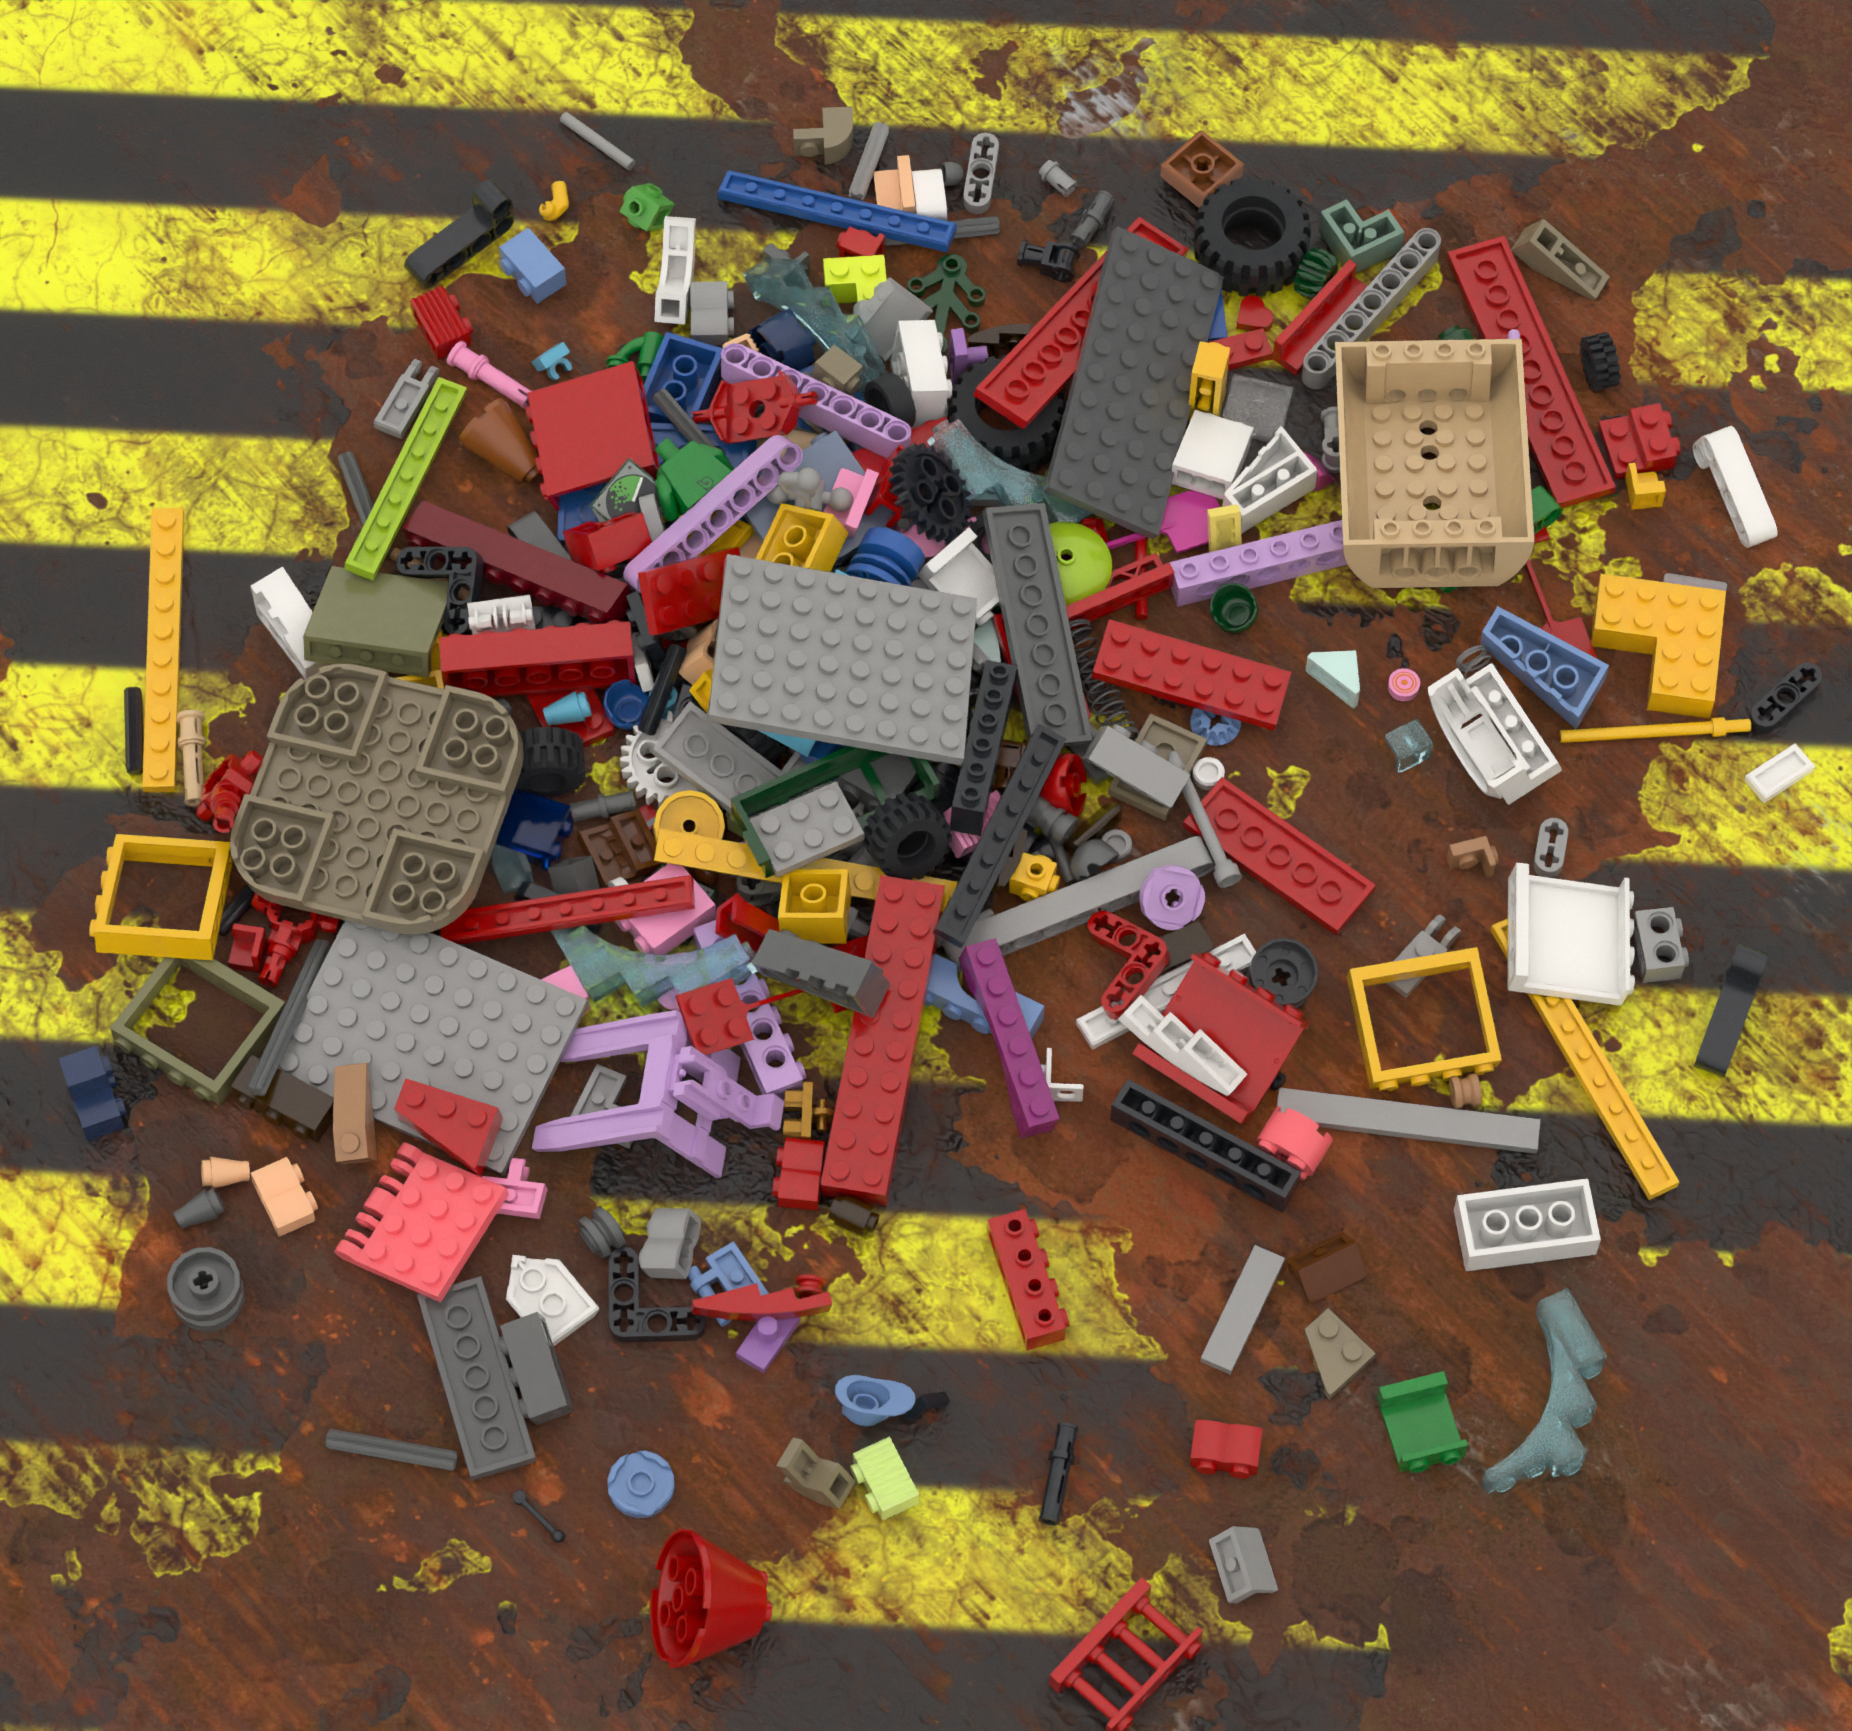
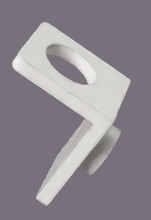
M1047 1048L1046 1065L1041 1064L1053 1101H1083L1084 1085L1051 1083L1052 1048ZM1061 1091H1072V1092H1074V1093H1072V1094H1062V1093H1059V1092H1061Z

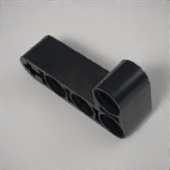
M492 180L482 182L472 194L473 208L407 257L404 263L405 269L424 288L428 289L435 286L505 234L513 225L514 211L512 200Z
M1738 943L1694 1067L1725 1078L1769 956L1768 953Z

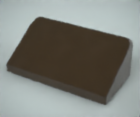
M1120 803L1103 805L1072 833L1063 844L1064 849L1073 856L1076 849L1083 843L1092 839H1101L1106 832L1113 829L1121 821L1122 805Z
M1199 921L1160 937L1165 941L1170 952V960L1162 972L1191 960L1192 954L1200 953L1203 955L1204 952H1209L1215 948ZM1158 950L1156 953L1150 952L1149 957L1153 954L1158 956L1160 951Z

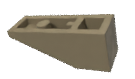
M1544 218L1524 228L1511 249L1532 270L1591 300L1597 298L1610 277Z

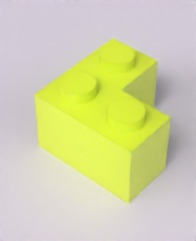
M884 255L823 259L826 304L858 303L861 300H870L874 295V288L879 283L886 281Z

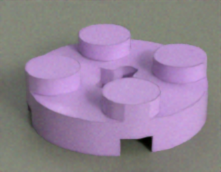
M1174 864L1155 867L1149 872L1148 877L1141 886L1139 895L1140 909L1143 915L1156 926L1166 930H1179L1200 915L1205 902V892L1197 876L1189 869ZM1171 889H1175V893L1179 895V900L1173 901L1171 906H1168L1165 895Z

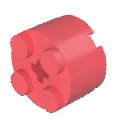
M1277 1106L1258 1136L1256 1144L1263 1152L1301 1171L1300 1181H1304L1307 1176L1313 1175L1332 1144L1333 1139L1328 1132H1326L1324 1137L1318 1133L1317 1129L1320 1125L1307 1116L1290 1108H1287L1282 1113L1281 1106Z

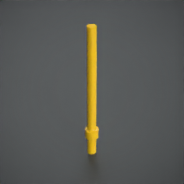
M1725 717L1711 718V721L1560 730V743L1711 734L1712 737L1726 736V733L1751 731L1750 719L1725 720Z

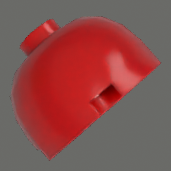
M1071 753L1059 754L1039 793L1052 806L1057 809L1061 807L1066 810V815L1070 813L1073 816H1080L1086 803L1087 793L1080 794L1081 783H1087L1086 770L1081 756Z

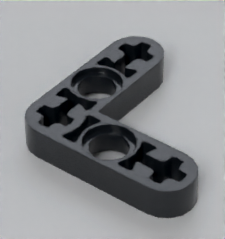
M408 547L401 550L397 555L396 566L402 574L415 578H449L444 628L450 635H472L469 627L467 603L479 602L484 567L482 555L469 547ZM440 555H445L446 563L444 567L436 571L434 569L435 559ZM414 558L421 562H424V566L421 564H411V566L408 567L407 565L408 562L413 561ZM469 558L472 559V563L467 564L466 567L456 564V560L466 562ZM468 585L470 588L469 596L467 599L459 601L458 591L461 587ZM462 619L465 620L464 625H459V628L455 627L456 623L461 622Z
M626 1246L612 1251L609 1256V1328L615 1340L624 1343L694 1341L703 1336L706 1331L705 1316L692 1314L690 1307L640 1308L638 1255L635 1250ZM621 1257H627L628 1262H630L627 1265L628 1278H621L620 1264H618L621 1262ZM620 1287H628L634 1292L633 1297L625 1302L617 1300L614 1295ZM621 1311H627L628 1324L631 1325L628 1326L626 1332H621L620 1327L617 1326L621 1324ZM656 1317L663 1318L667 1322V1327L661 1332H653L648 1327L651 1319ZM671 1317H676L677 1331H672L673 1323ZM692 1317L695 1323H698L694 1326V1330H688L687 1325H685L688 1322V1318Z

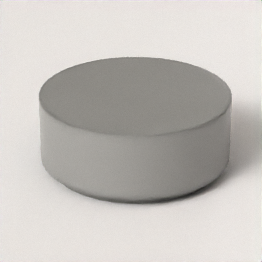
M1114 829L1102 836L1101 840L1107 842L1119 853V857L1114 863H1121L1128 859L1132 851V840L1126 832Z

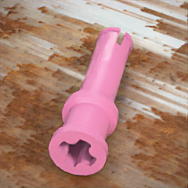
M463 341L458 342L452 348L447 358L449 366H457L466 372L471 380L477 381L480 379L520 405L521 408L525 409V406H528L526 401L529 403L527 393L531 391L490 365L485 355L481 354L479 356L471 351Z

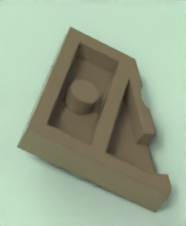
M1329 1308L1304 1330L1308 1348L1312 1351L1314 1357L1313 1362L1324 1385V1393L1329 1400L1375 1358L1376 1353Z

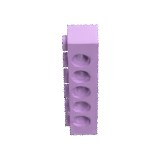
M1342 520L1170 562L1175 572L1171 590L1178 607L1211 599L1212 594L1220 586L1231 582L1243 584L1251 589L1348 565L1343 550Z
M716 920L693 928L694 943L703 959L712 983L733 978V980L736 978L745 979L746 982L744 984L735 985L739 998L746 1004L764 1000L770 996L764 979L758 980L754 970L756 968L752 964L754 960L753 954L715 934ZM724 951L734 953L733 956L728 958L721 957L719 954ZM769 1004L758 1007L759 1009L755 1012L747 1013V1020L754 1040L740 1044L761 1094L773 1093L782 1100H785V1090L803 1089V1080L807 1079L801 1061H794L791 1054L794 1051V1046L789 1034H782L779 1025L782 1024V1020L775 1005L770 1007ZM760 1033H768L771 1035V1037L766 1040H759L756 1038V1036ZM773 1060H779L784 1063L778 1068L768 1065Z

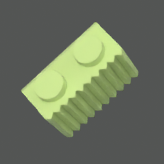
M890 1437L853 1453L854 1464L850 1466V1470L857 1484L864 1483L868 1494L864 1495L865 1500L872 1513L878 1512L881 1519L886 1520L919 1504V1493Z

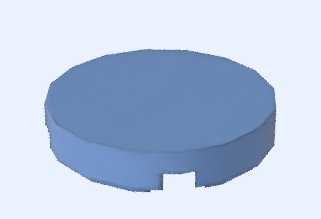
M637 1451V1453L626 1454L620 1457L611 1467L607 1478L608 1494L613 1505L624 1515L634 1518H648L662 1512L671 1502L675 1491L674 1475L668 1462L658 1454L649 1451Z

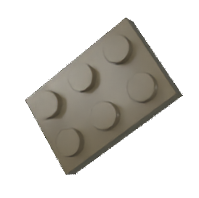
M1151 713L1135 740L1138 744L1144 740L1159 749L1156 755L1165 760H1168L1167 756L1171 751L1178 752L1183 764L1186 765L1185 768L1188 774L1192 773L1194 765L1207 745L1206 738ZM1114 778L1108 789L1109 796L1164 821L1172 807L1167 808L1138 792L1118 778Z

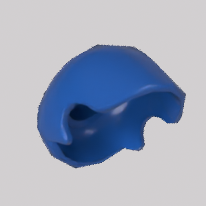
M628 679L612 683L605 692L603 708L606 718L617 728L628 731L633 730L634 725L639 726L649 699L648 693L643 692L641 687L631 683Z

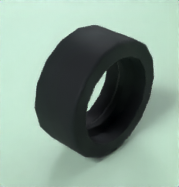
M889 373L867 383L865 387L866 404L906 422L910 428L913 427L916 421L914 400L907 385L898 375Z

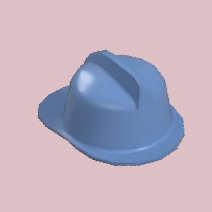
M850 1375L840 1379L835 1386V1395L839 1402L843 1404L842 1414L851 1422L860 1426H874L887 1419L888 1416L906 1413L915 1404V1394L912 1389L896 1381Z

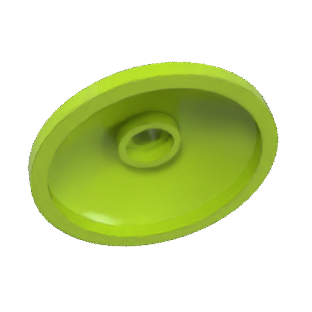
M1055 522L1049 524L1065 605L1068 606L1105 590L1111 579L1112 558L1103 539L1090 528L1078 523ZM1063 554H1068L1072 557V559L1065 561L1061 558V556Z

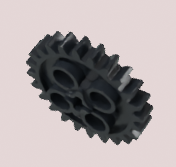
M914 443L898 452V456L892 459L894 465L889 467V471L893 476L888 478V481L895 485V488L890 490V493L898 497L894 504L902 506L903 510L900 515L902 517L908 516L910 518L908 525L910 527L917 525V533L920 535L925 532L927 540L935 538L938 543L942 540L947 542L962 534L964 529L969 526L967 520L972 518V514L967 509L973 507V504L966 500V497L971 495V493L963 488V485L967 482L966 480L959 479L960 469L953 470V460L945 461L943 451L936 454L935 447L931 445L927 448L925 443L920 445Z

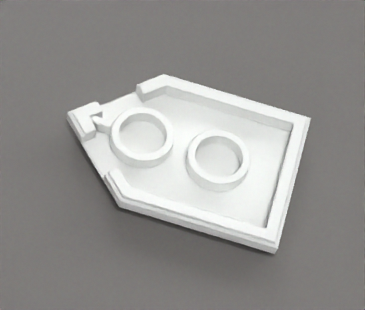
M520 1255L512 1256L506 1301L520 1318L535 1312L541 1314L546 1320L554 1346L595 1317L599 1312L600 1308L560 1260L549 1258L545 1260L531 1259Z

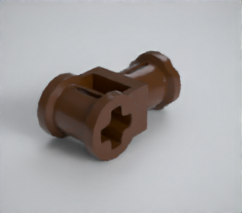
M1003 739L991 793L998 790L999 794L1002 795L1028 743L1026 739L1022 742Z

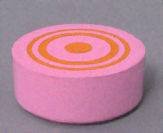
M1402 668L1390 675L1388 691L1394 699L1404 702L1410 701L1417 696L1420 688V679L1414 671Z

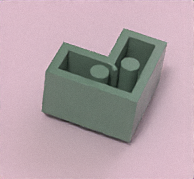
M1347 199L1321 211L1319 233L1342 266L1349 259L1357 264L1356 273L1397 254L1402 249L1404 231L1389 209L1365 221L1360 219Z

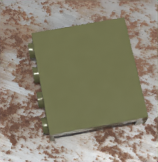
M331 566L303 635L304 660L328 664H354L386 672L429 678L431 672V653L444 621L449 582L386 573H377L374 581L348 572L342 567Z

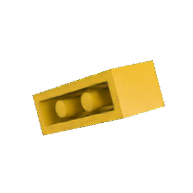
M1200 341L1191 374L1189 395L1191 409L1188 420H1191L1194 410L1211 413L1220 417L1226 393L1230 355L1229 347H1224L1216 342L1206 343Z

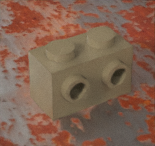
M834 344L815 362L811 378L856 398L855 393L862 383L860 376L863 366Z

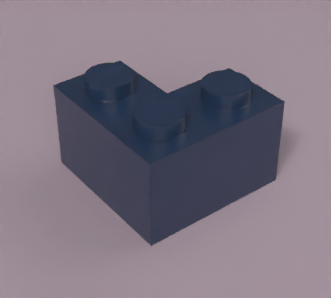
M97 1046L59 1058L87 1141L125 1128L121 1117L127 1115L121 1096L114 1098L111 1088L117 1087L107 1055L100 1057Z

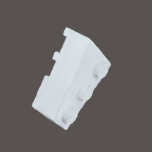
M283 567L251 585L257 616L304 679L320 672L318 668L332 665L304 660L303 635L313 612Z

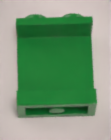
M1444 1371L1379 1387L1377 1401L1400 1473L1409 1470L1410 1473L1423 1472L1430 1467L1429 1465L1441 1462L1443 1465H1451L1459 1462L1466 1454L1467 1441L1466 1439H1460L1445 1393L1448 1382Z

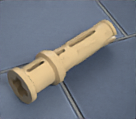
M185 710L176 715V721L180 724V738H178L177 743L180 750L183 751L184 802L187 806L196 807L201 803L204 785L202 750L206 746V738L202 733V723L205 721V715L202 711Z

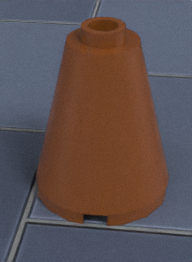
M498 398L483 409L485 411L483 415L479 418L475 416L460 434L459 442L463 447L517 481L524 483L528 480L532 483L540 476L535 462V457H538L539 453L534 448L507 402L502 398Z

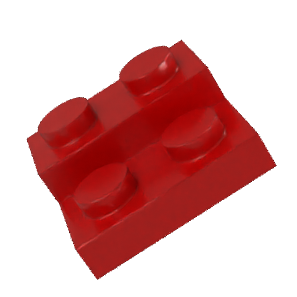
M1660 403L1630 409L1628 416L1599 421L1598 430L1615 480L1625 478L1628 463H1635L1637 473L1656 472L1674 468L1677 455L1681 453L1680 443L1677 437L1671 438L1669 429L1672 428L1671 416L1669 411H1662Z

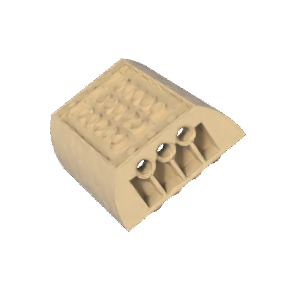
M1522 339L1335 342L1343 550L1350 569L1359 579L1372 588L1500 586L1508 581L1525 565L1534 547ZM1429 427L1433 428L1436 432L1431 435H1425L1420 430ZM1431 452L1436 454L1437 458L1426 460L1421 455ZM1436 503L1440 508L1432 511L1426 509L1424 505Z

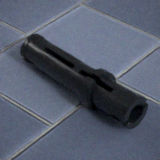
M1060 1422L1057 1424L1053 1450L1049 1451L1048 1460L1051 1462L1038 1519L1039 1522L1046 1525H1060L1071 1465H1074L1076 1457L1073 1452L1079 1427L1071 1423Z

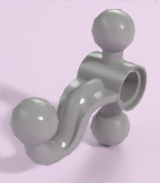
M811 467L803 468L799 472L781 473L777 478L778 485L766 495L767 499L776 505L785 503L787 500H793L794 506L822 512L823 504L830 505L835 511L843 512L848 510L853 503V496L846 488L840 487L835 488L832 492H825V481L821 480L819 472Z

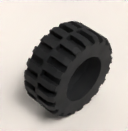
M1248 177V181H1241L1239 178L1231 180L1229 186L1222 184L1215 188V195L1213 193L1208 194L1203 201V205L1199 207L1194 233L1195 259L1199 261V264L1218 272L1222 277L1224 276L1222 290L1229 293L1232 290L1237 291L1239 296H1248V293H1255L1259 297L1266 296L1267 291H1271L1272 294L1281 291L1283 284L1289 286L1294 282L1300 261L1303 260L1305 253L1309 251L1311 223L1309 222L1307 208L1302 206V200L1296 194L1291 196L1290 189L1281 184L1278 187L1274 185L1275 181L1265 179V182L1257 181V177ZM1257 224L1271 230L1278 237L1279 241L1263 250H1247L1233 244L1225 234L1239 225Z
M1003 355L1002 359H995V356L985 358V363L980 364L976 362L969 366V373L964 371L957 378V384L952 386V396L948 401V421L962 442V459L969 465L974 462L976 469L983 473L986 470L993 471V473H1020V471L1024 470L1027 473L1037 470L1038 463L1045 465L1051 460V453L1053 454L1066 407L1063 389L1025 429L1020 428L1010 431L995 429L987 425L979 417V413L988 405L973 395L976 387L1007 355Z

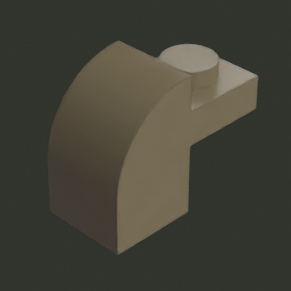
M852 107L822 108L823 128L793 129L794 156L813 157L815 155H824L825 165L836 163L846 157L853 145Z
M794 1437L776 1465L786 1475L784 1482L792 1489L821 1505L835 1509L841 1508L856 1482L839 1463L819 1458L803 1440Z

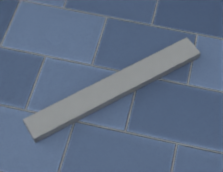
M1279 1088L1277 1106H1281L1282 1113L1287 1108L1293 1109L1316 1122L1321 1128L1537 1154L1540 1119Z

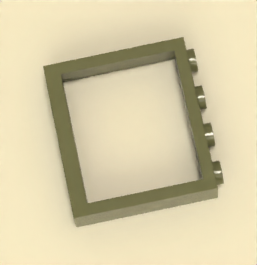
M164 957L110 1027L114 1044L121 1047L124 1053L130 1054V1052H133L141 1057V1062L152 1070L159 1068L167 1073V1077L176 1085L183 1086L185 1084L192 1088L194 1094L201 1100H211L221 1106L232 1091V1083L250 1056L258 1057L267 1045L286 1003L215 959L211 961ZM180 965L263 1014V1017L215 1080H212L131 1030Z

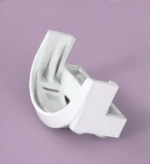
M1492 663L1466 680L1457 668L1428 687L1433 711L1447 740L1470 777L1487 796L1499 799L1504 798L1509 805L1562 771L1559 763ZM1482 714L1480 718L1462 728L1464 723L1476 715ZM1490 719L1493 720V722L1495 723V725L1497 726V728L1499 729V731L1501 732V734L1503 735V737L1515 753V756L1510 751V749L1508 748V746L1506 745V743L1504 742L1501 735L1499 734V732L1497 731V729L1495 728Z

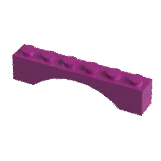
M994 938L965 946L959 957V962L967 985L980 1005L994 1037L1006 1078L1011 1110L1021 1139L1051 1131L1060 1118L998 942Z

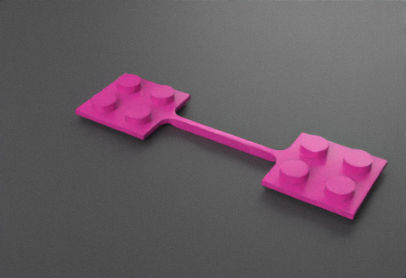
M1193 490L1168 497L1159 534H1164L1169 538L1177 554L1208 544L1207 509L1220 507L1218 501L1213 496ZM1134 533L1107 542L1106 545L1110 550L1146 537ZM1063 554L1061 556V558L1065 561L1072 559V557L1068 554Z

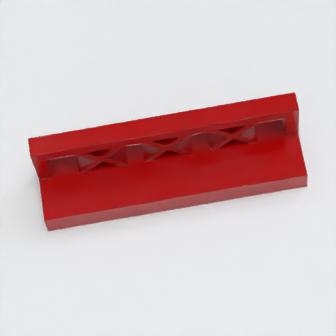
M1349 259L1275 339L1272 359L1297 376L1302 371L1306 354L1367 288L1366 284L1355 278L1356 263Z
M1157 553L1112 571L1110 582L1105 590L1066 606L1068 620L1070 622L1076 619H1086L1092 622L1142 599L1173 587L1175 572L1170 563L1162 564ZM1152 564L1155 567L1154 569L1139 575L1141 569ZM1119 578L1126 580L1111 587L1113 581ZM1085 624L1073 626L1070 628V630H1073Z

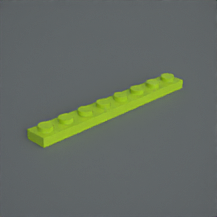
M440 377L437 378L345 562L344 570L374 581L466 396L467 387Z

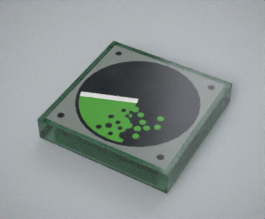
M629 457L589 504L591 509L607 521L627 512L642 513L639 497L655 493L663 516L657 493L656 479Z

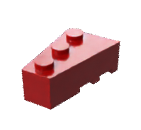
M405 1078L394 1107L399 1119L428 1141L437 1145L455 1161L460 1162L472 1171L473 1174L482 1177L503 1121L499 1108Z

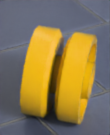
M693 790L676 792L665 799L657 810L653 825L656 843L659 829L722 839L725 828L723 813L716 801L705 793ZM687 820L693 821L695 830L686 832L683 828V823H687Z

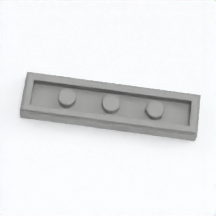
M1254 1245L1201 1356L1200 1362L1229 1375L1232 1374L1285 1262L1284 1257Z

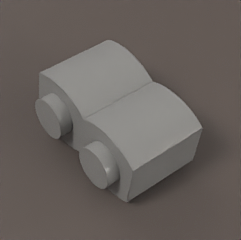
M727 281L690 282L691 339L713 346L723 345L728 342V336H734V317H728V309H734V291H728Z
M656 1208L647 1223L648 1239L639 1253L641 1269L650 1278L686 1279L692 1266L693 1249L700 1235L701 1218L692 1209Z

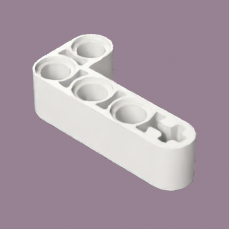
M1728 426L1699 438L1693 444L1695 460L1701 469L1710 467L1744 547L1749 548L1776 538L1777 527L1735 428Z

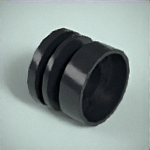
M1288 938L1270 940L1262 945L1253 956L1246 972V976L1249 978L1247 984L1255 989L1261 986L1276 995L1274 1001L1284 1007L1286 1004H1290L1300 1009L1316 986L1318 977L1316 959L1309 948L1297 940ZM1276 975H1278L1280 979H1286V982L1283 986H1281L1279 982H1273Z

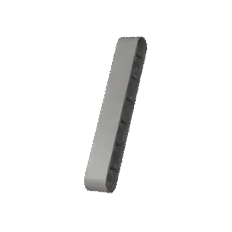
M1423 228L1417 231L1306 354L1303 362L1302 381L1308 388L1321 389L1336 375L1335 350L1330 349L1335 348V342H1365L1435 265L1438 260L1441 237L1436 230ZM1367 307H1373V308H1376V309H1375V310H1371V309H1368ZM1350 327H1354V328H1357L1358 330H1351V329H1349V328H1350ZM1313 368H1318V369H1320L1321 371H1314V370H1312V369H1313Z

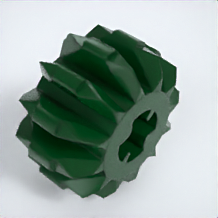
M1314 247L1305 253L1303 260L1300 261V265L1296 270L1294 291L1304 298L1312 300L1339 270L1338 258L1323 249Z

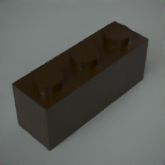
M251 1055L231 1085L236 1104L247 1111L254 1109L262 1113L268 1122L279 1126L280 1123L287 1126L295 1136L302 1140H308L309 1138L318 1143L333 1121L334 1097L278 1068L264 1096L251 1094L248 1084L260 1060L258 1057Z

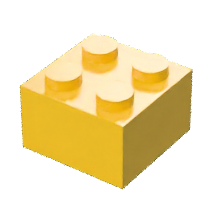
M796 869L783 875L778 914L780 932L784 929L794 933L800 939L812 940L820 944H846L852 896L848 869Z

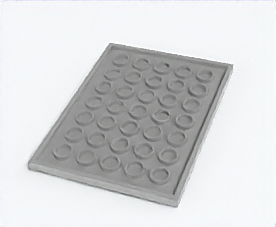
M727 554L724 566L707 722L962 765L965 753L977 598Z
M345 920L306 995L308 1002L278 1069L334 1097L335 1067L368 1063L374 1121L439 1148L437 1145L431 1143L401 1121L394 1110L405 1078L498 1107L503 1121L485 1169L504 1176L589 1002L585 998L433 933L402 934Z

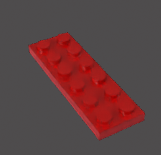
M1109 619L1091 678L1275 731L1291 672Z
M1223 777L1202 799L1201 803L1227 859L1237 864L1238 867L1337 936L1375 891L1376 885ZM1191 812L1183 821V828L1194 836H1200L1203 842L1206 843Z

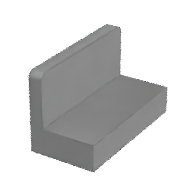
M1232 1526L1209 1539L1228 1603L1237 1604L1255 1593L1272 1594L1278 1591L1258 1528Z

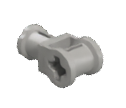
M1334 406L1328 407L1321 412V421L1324 422L1322 465L1331 473H1340L1338 407Z

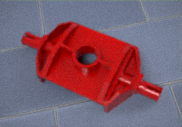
M778 371L780 376L733 384L723 380L720 382L710 407L706 410L693 411L692 415L694 417H692V420L695 424L711 422L719 439L728 445L771 438L776 435L784 436L788 435L797 425L798 414L802 410V406L816 405L818 403V400H816L818 396L815 391L799 394L797 386L790 376L782 371ZM764 404V413L756 418L755 410L759 405Z

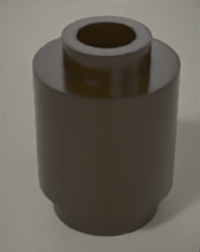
M838 1194L828 1214V1219L834 1221V1225L862 1237L867 1232H874L880 1215L876 1214V1206L848 1194L845 1197Z

